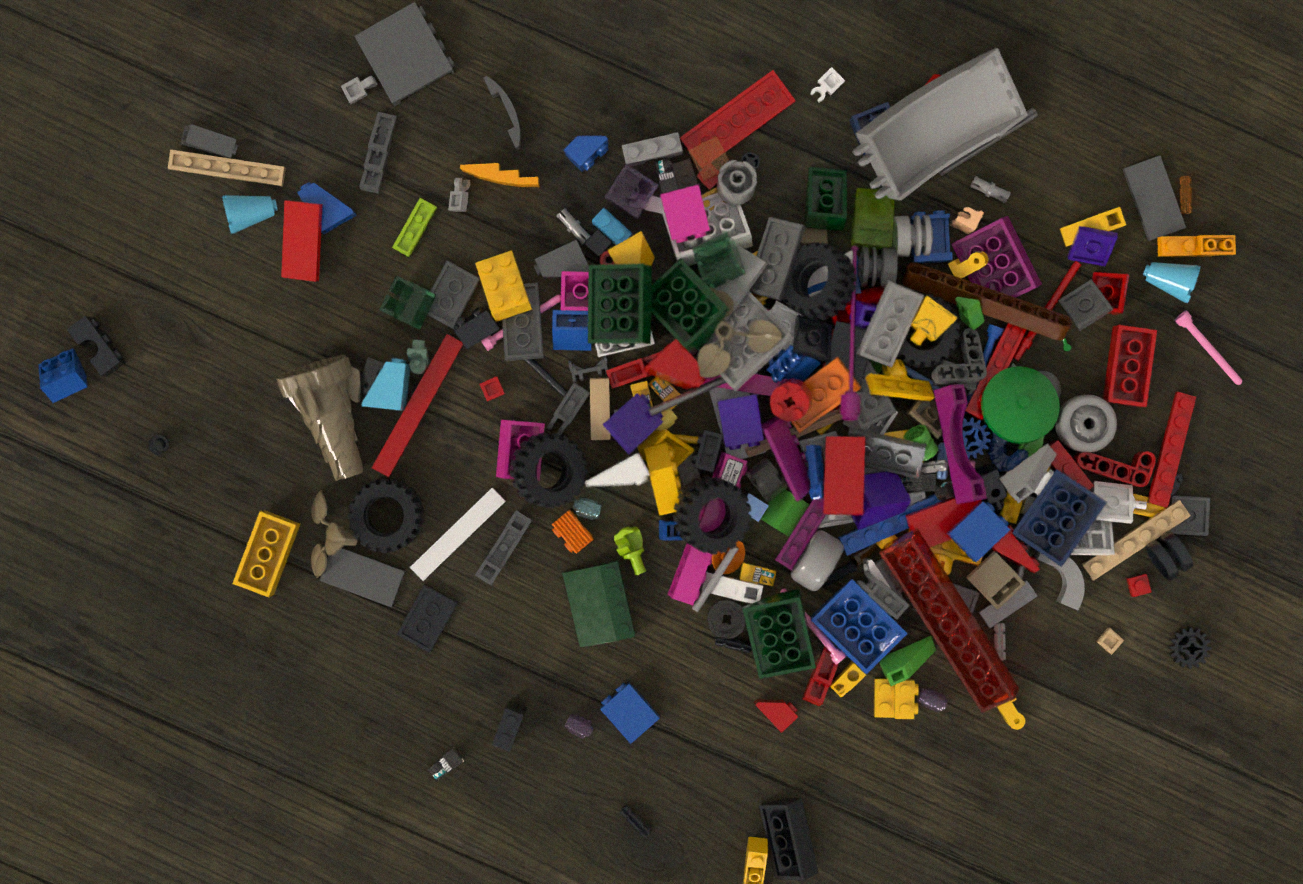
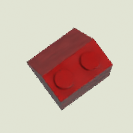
M677 339L670 342L642 368L645 373L685 390L699 387L706 381L704 377L700 376L698 362Z

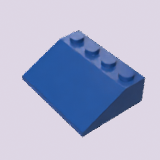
M853 579L832 595L810 616L811 621L865 674L907 635V632Z

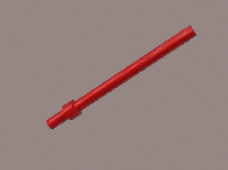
M1074 261L1046 304V309L1052 310L1079 270L1081 266L1079 262ZM1029 331L1026 337L1022 338L1013 359L1016 361L1021 359L1026 349L1029 350L1033 344L1032 340L1037 333Z

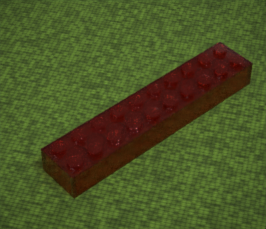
M918 528L886 543L880 551L881 556L980 711L983 713L1014 700L1019 691L1018 685Z

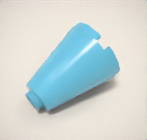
M222 196L231 234L275 215L274 211H278L276 201L271 200V196Z
M1151 262L1150 266L1146 265L1143 276L1146 277L1145 281L1182 302L1188 303L1201 266Z

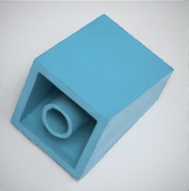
M392 359L391 362L384 364L363 400L362 406L394 410L405 409L410 379L409 364H406V360Z

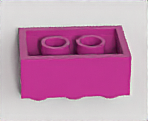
M561 272V310L588 311L589 272Z
M501 420L496 477L514 479V477H510V471H513V466L510 464L511 460L516 458L514 455L515 450H520V444L523 441H529V437L544 433L545 423ZM542 457L536 465L535 474L537 481H540Z

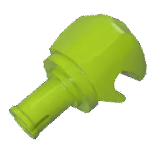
M623 527L614 535V541L618 546L616 550L623 559H630L635 575H639L647 571L640 556L644 552L642 535L638 527Z

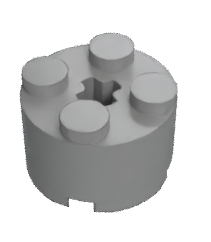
M732 160L725 163L720 169L717 180V192L720 198L731 206H738L748 202L753 197L756 188L757 175L755 169L745 161L738 162L737 160Z

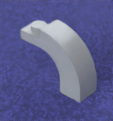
M1036 551L1035 559L1053 566L1062 577V588L1056 601L1079 610L1085 590L1084 579L1079 567L1071 558H1068L1061 567L1039 551Z

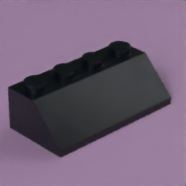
M785 798L760 804L759 809L765 836L768 839V849L775 879L804 881L817 874L818 868L802 798Z

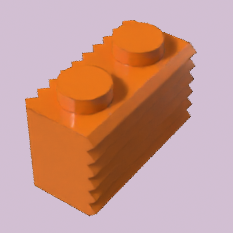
M571 509L552 524L554 527L552 531L558 538L563 537L566 541L564 545L570 553L574 551L577 554L594 540L592 534Z

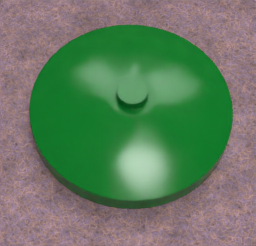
M1011 367L1000 371L987 383L981 398L982 414L988 427L997 436L1012 443L1025 444L1039 440L1053 428L1059 415V398L1053 384L1043 374L1028 367Z

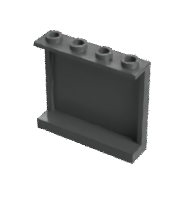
M415 2L355 35L358 44L395 107L401 104L402 99L450 72L452 75L455 73L452 69L455 65L451 57H446L443 53L446 49L440 39L436 40L433 35L436 33L431 22L426 23L424 19L427 16L422 6L417 7Z

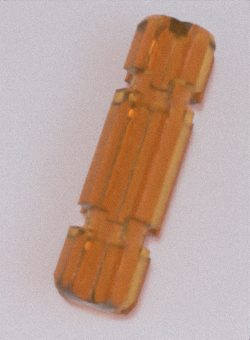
M1191 176L1180 177V185H1182L1180 188L1181 214H1190L1193 211L1190 204L1192 202Z

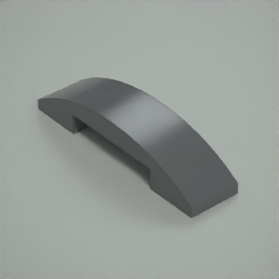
M488 76L483 77L493 99L500 96L514 125L513 128L507 131L518 151L521 149V128L514 106L504 90Z
M516 510L475 576L492 585L532 520Z

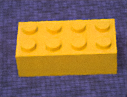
M266 510L260 511L233 584L266 597L273 596L300 523Z

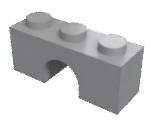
M678 132L622 145L626 168L645 164L646 161L656 158L667 159L680 156L683 152Z

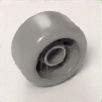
M1078 395L1068 399L1059 408L1055 429L1060 441L1071 450L1085 453L1096 452L1106 447L1114 438L1117 430V417L1111 405L1104 399L1095 395ZM1087 418L1091 421L1089 429L1084 426V421Z
M817 531L791 572L792 579L810 591H817L835 568L844 549L842 542L825 531Z

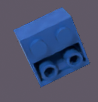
M577 136L564 149L565 155L581 172L585 169L588 171L595 164L594 160L598 156L602 157L609 150L607 148L609 146L608 138L606 136Z
M553 310V350L592 351V343H588V311Z
M73 348L38 364L40 388L52 403L88 387L87 375Z

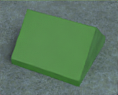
M779 486L767 504L769 506L761 520L785 535L790 536L809 504L802 499L796 502L792 493Z

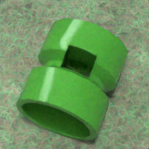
M925 425L914 426L905 433L904 440L927 444L923 461L932 458L938 452V446L934 439L931 438V434Z

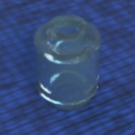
M580 496L579 500H575L573 510L576 511L575 515L592 520L593 518L598 519L602 504Z

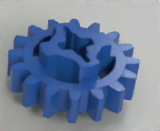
M963 418V427L968 425L971 427L967 431H962L968 458L971 455L975 459L977 458L976 453L984 454L982 449H988L989 447L985 444L986 442H991V440L986 438L990 434V432L984 431L987 426H980L981 420H977L974 423L973 418H969L968 422ZM978 432L981 434V440L978 437ZM966 435H971L973 441L967 442ZM971 446L978 447L973 451H967Z

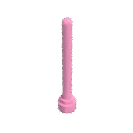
M556 295L541 304V314L561 302V295ZM503 329L481 340L487 351L494 348L496 341L503 338Z
M1186 310L1176 317L1175 322L1189 330L1236 385L1242 384L1240 376L1192 323L1193 320L1190 313Z
M782 589V590L780 591V593H781V592H786L787 590H786V589ZM805 612L808 627L830 651L831 660L837 665L847 655L840 648L835 647Z

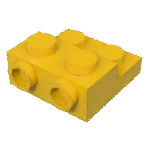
M874 678V717L914 719V714H918V703H915V695H918L919 692L918 684H915V680L909 678L890 686L887 678Z

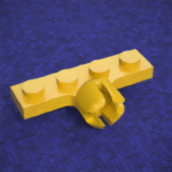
M895 359L892 367L887 365L885 367L883 365V375L870 373L865 377L871 394L931 401L935 398L930 382L909 378L905 364L901 359Z
M909 529L905 545L915 548ZM952 539L923 550L930 553L928 571L933 574L938 572V575L941 576L950 574L954 560L979 566L982 561L981 557L977 562H973Z

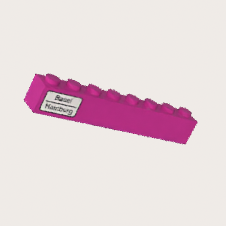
M721 451L712 478H721L740 488V480L747 471L746 464L748 461ZM717 498L709 501L701 510L699 524L703 532L712 531L722 523L725 517V504L722 499ZM686 544L668 592L672 599L690 605L697 601L700 595L699 588L707 576V567L712 563V554L708 552L703 553Z

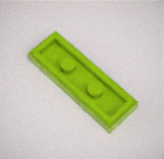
M419 198L392 248L410 257L437 207Z

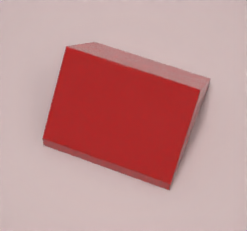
M1093 272L1092 281L1113 308V311L1108 314H1122L1129 275Z

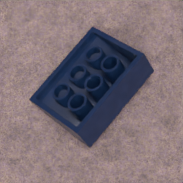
M1056 469L1012 534L1062 567L1108 502Z

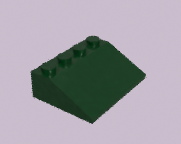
M681 258L651 286V312L692 356L708 342L717 326L729 311V308Z
M646 264L589 265L588 343L651 344L652 266Z
M618 560L562 573L580 647L614 642L636 636Z
M800 589L781 592L742 607L759 679L816 668L815 654Z

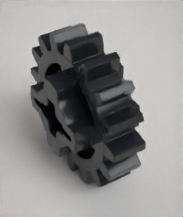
M1188 626L1187 631L1184 628H1180V633H1173L1175 635L1174 639L1169 638L1173 642L1172 645L1167 646V648L1172 649L1169 656L1175 657L1173 662H1179V666L1183 668L1185 665L1188 669H1192V665L1199 668V662L1205 664L1204 657H1210L1207 650H1212V648L1207 646V644L1211 641L1204 639L1207 634L1204 632L1200 633L1198 628L1193 630L1192 627ZM1195 636L1199 639L1201 644H1198L1196 642ZM1191 645L1194 646V647H1196V648H1190L1189 650L1184 649V648L1190 647ZM1178 651L1183 653L1185 660L1179 655Z

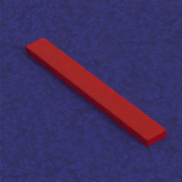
M446 334L373 464L372 469L390 477L462 349L463 343Z

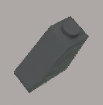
M192 124L185 126L180 142L181 145L225 158H231L232 155H235L238 147L235 144L236 139Z
M577 240L536 258V264L533 265L537 275L542 274L543 278H561L562 271L589 272L588 263Z

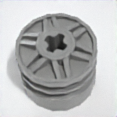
M915 215L913 224L910 223L909 216H895L893 221V247H896L897 257H909L911 248H914L916 256H920L921 247L923 255L929 256L933 243V230L929 215H923L921 221L919 215Z

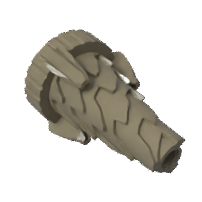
M338 355L303 365L278 376L276 379L282 396L288 397L302 414L304 422L311 430L316 444L319 443L325 462L330 465L335 481L362 473L363 465L355 442L358 441L354 430V419L350 399L356 403L361 401L359 370L351 366L349 359L345 355Z

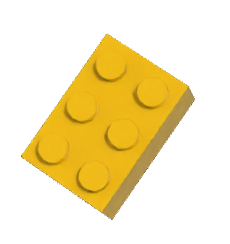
M512 250L475 263L491 314L496 322L532 310Z
M667 443L645 447V456L659 516L677 512L674 510L675 503H679L680 499H678L680 493L682 494V491H678L681 490V485L677 476L678 472L672 449L668 450Z

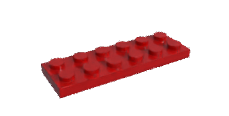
M772 70L681 136L680 140L703 170L710 163L717 160L795 103V99L774 70Z

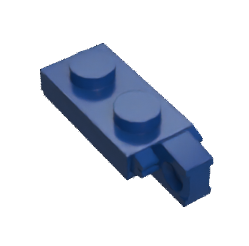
M807 445L805 457L809 466L808 479L811 483L809 490L811 500L824 499L825 472L822 448L818 445Z

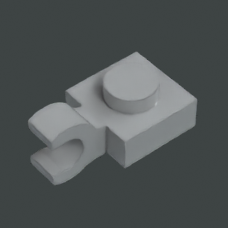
M369 76L363 81L356 77L343 84L341 88L349 103L353 104L368 95L366 89L373 88L378 84L373 76Z
M455 178V189L450 191L448 210L466 212L469 193L465 191L470 187V180H463L462 185V178Z

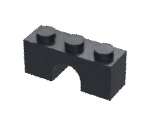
M84 316L69 327L67 331L78 345L85 346L91 341L97 344L98 353L90 362L101 376H109L125 364L122 359L124 356L118 348L115 349L113 347L110 336L107 333H103L99 328L101 327L99 321L95 317Z

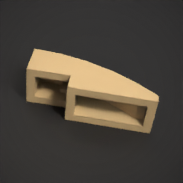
M590 378L591 440H610L611 434L603 426L610 418L609 378Z

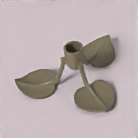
M710 288L729 308L725 317L730 316L734 310V302L731 296L725 292ZM723 318L716 328V334L720 338V348L715 344H708L699 352L698 365L700 376L704 378L715 377L727 370L731 362V356L728 352L723 351L724 341L731 340L734 335L749 337V347L757 353H765L770 351L782 339L781 332L768 321L756 320L749 325V333H743L734 330L731 325L725 323V318Z
M322 490L317 493L311 508L313 521L316 524L321 522L328 526L325 546L322 548L321 544H317L311 554V567L317 578L326 569V553L334 555L344 545L355 546L357 543L353 536V530H344V527H339L336 523H329L324 519L327 515V504Z

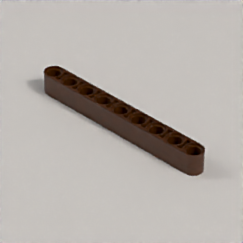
M909 263L902 279V283L908 288L925 294H932L934 297H940L953 304H956L955 300L957 297L978 300L984 315L1055 340L1065 339L1072 324L1071 319L1066 315L919 263Z

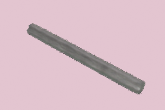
M1034 108L1027 110L1028 116L1002 136L996 137L974 149L938 173L943 176L1038 116Z

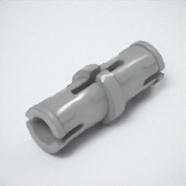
M977 176L974 177L970 186L985 193V196H991L1003 203H1006V199L1009 198L1011 193L996 186V183H989Z
M564 208L561 212L566 218L561 213L556 217L568 228L567 231L569 233L572 232L583 245L586 243V240L582 235L587 240L591 236L581 227L579 220L576 221L567 209Z

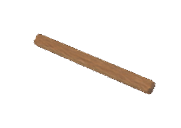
M840 408L825 414L801 433L795 427L790 428L789 431L791 435L795 434L798 438L842 420ZM768 439L759 441L760 445L746 447V454L752 457L772 449Z

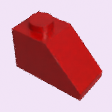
M766 699L754 701L760 711L781 733L798 718V715L795 713L797 709L791 702L787 704L784 700Z

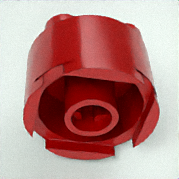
M788 379L780 383L770 398L772 413L784 421L801 419L812 404L811 391L803 381L798 379ZM793 397L792 400L794 401V403H790V400L788 398Z

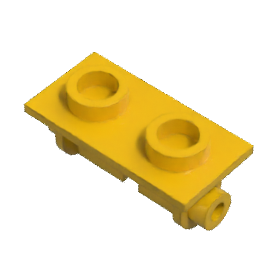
M1007 490V496L1003 502L1004 507L1001 509L999 517L1002 516L1006 521L1016 524L1024 499L1018 503Z

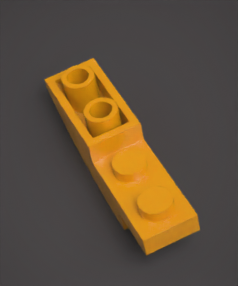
M1235 235L1157 237L1158 257H1201L1236 254Z

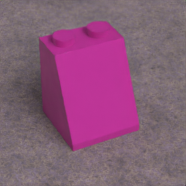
M699 185L660 195L672 240L680 243L687 241V236L695 235V238L707 236L706 232L710 231Z

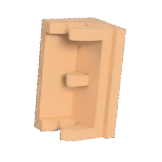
M966 207L963 210L969 212L970 215L958 212L959 216L951 221L950 226L970 234L976 229L984 212H978Z

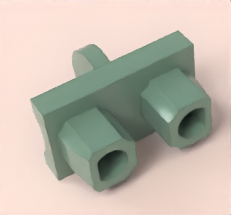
M413 340L412 349H407L410 361L409 367L414 374H421L426 370V367H429L431 361L425 347V341Z

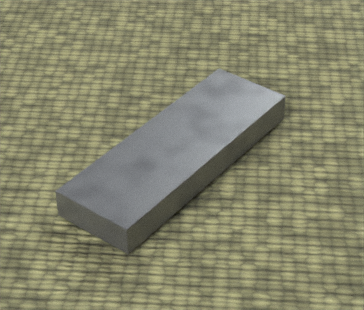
M1024 580L1026 584L998 610L990 603L978 611L989 628L1037 597V594L1027 580Z

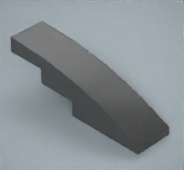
M382 112L377 113L368 143L369 149L359 185L360 190L379 194L397 120L395 115Z

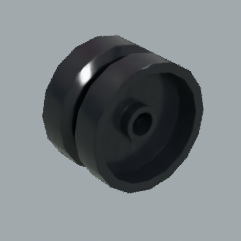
M1171 531L1160 536V543L1154 540L1145 546L1150 560L1160 574L1168 581L1178 577L1179 570L1186 572L1194 566L1187 549Z

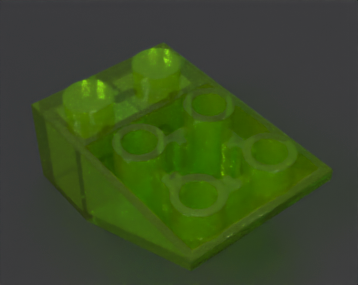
M856 188L850 245L876 248L892 247L895 199H890L887 195L877 199L875 193L878 190Z

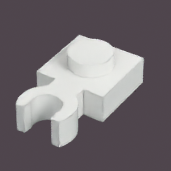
M831 67L818 80L821 86L813 88L810 94L813 95L815 92H819L821 97L818 99V102L820 103L824 100L826 92L832 95L845 80Z

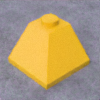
M641 231L607 250L614 264H646L651 266L655 258Z
M667 429L653 431L637 446L640 457L647 462L644 451L645 447L667 443L668 450L672 449L676 468L694 452V448Z

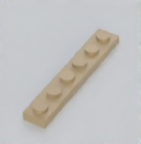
M170 150L168 162L169 170L281 187L284 184L286 168L283 166Z
M1177 500L1169 505L1168 508L1163 509L1115 541L1114 555H1094L1082 563V566L1094 581L1191 515L1182 502Z

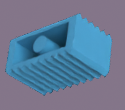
M605 208L592 220L593 226L595 225L615 245L633 236L632 232Z

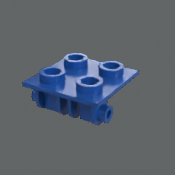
M790 345L767 368V371L773 374L772 380L776 383L781 382L783 379L804 381L821 362L814 358L793 353V346Z

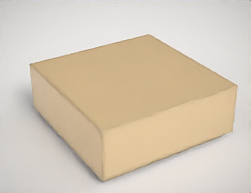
M1109 627L1096 640L1111 655L1124 641Z

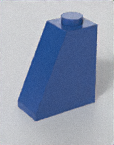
M306 183L297 192L303 202L322 204L321 233L323 234L357 216L355 211L315 183Z

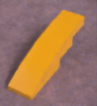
M499 163L460 165L462 172L486 181L517 187H540L538 177L520 178L519 170L501 171Z

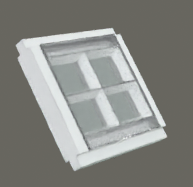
M1095 520L1071 555H1114L1112 521Z

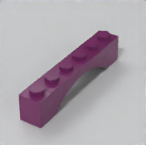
M964 384L949 385L934 390L956 504L986 499L984 481L971 465L963 442V418L968 404Z

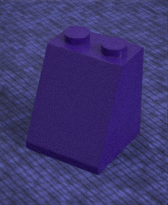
M637 393L603 424L628 454L663 423L661 418L664 416L661 413L653 416L650 415L648 411L650 409L648 405L650 401L644 394L640 396Z
M757 395L718 401L717 406L725 447L735 450L740 449L741 444L748 443L749 447L760 445L759 441L764 439Z
M886 471L866 474L864 476L863 515H851L858 530L905 512L911 503V499L898 474Z

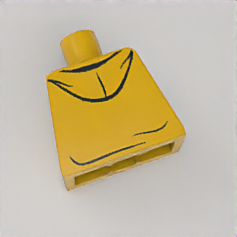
M926 296L922 299L911 324V327L916 332L910 340L919 346L925 338L934 341L957 317Z

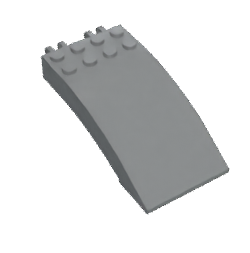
M995 48L934 79L883 112L856 133L861 145L855 148L853 153L855 156L866 153L858 163L860 166L871 163L877 175V178L870 182L871 188L883 186L875 193L877 199L887 195L890 199L903 200L919 186L956 160L990 140L1002 136L1028 116L1002 56L998 48Z

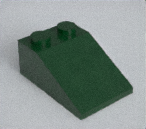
M809 167L805 203V228L843 231L847 219V170Z

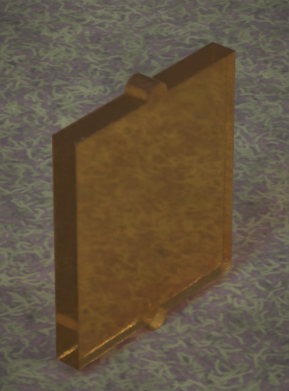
M717 136L706 142L702 141L700 145L688 151L703 181L715 175L718 176L721 167L729 162Z

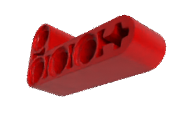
M1147 451L1137 452L1133 457L1131 466L1093 453L1077 452L1073 457V460L1080 469L1137 487H1144L1149 483L1156 462L1154 454ZM1143 455H1146L1148 458V462L1145 465L1141 463ZM1084 457V459L1092 461V463H1083L1080 459ZM1101 461H1104L1106 465L1103 471H1100L1098 468V464ZM1119 467H1122L1124 470V474L1121 477L1117 475ZM1138 473L1142 476L1140 483L1135 481V476Z

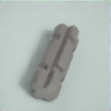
M946 460L922 462L920 474L946 471L948 469V462Z
M997 623L994 625V631L996 632L994 634V649L996 650L994 656L995 660L1003 661L1006 659V652H1004L1006 649L1005 624Z

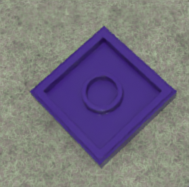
M1079 226L1068 253V260L1106 267L1118 234Z

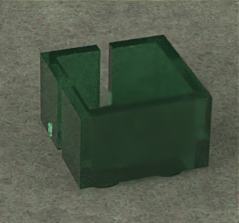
M727 232L692 248L696 262L699 265L698 268L702 280L710 288L714 289L727 283L726 279L731 281L746 274L736 243Z
M396 275L388 291L399 296V300L386 295L379 310L420 330L437 295Z

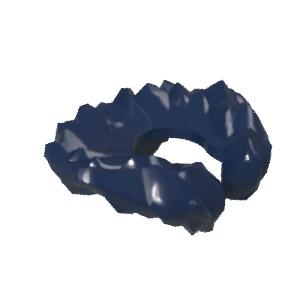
M992 431L993 435L991 436V442H989L988 454L990 456L989 459L992 461L991 463L995 465L998 471H1011L1028 458L1029 452L1025 449L1017 450L1013 455L1007 456L1005 444L1009 441L1000 438Z

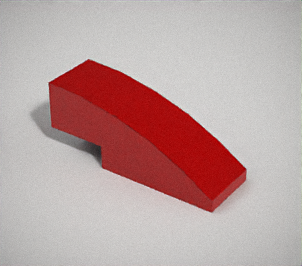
M658 353L606 370L612 389L652 376L645 373L642 368Z
M825 646L819 655L816 668L813 669L802 697L803 700L817 706L823 704L838 664L836 665L831 660V653Z

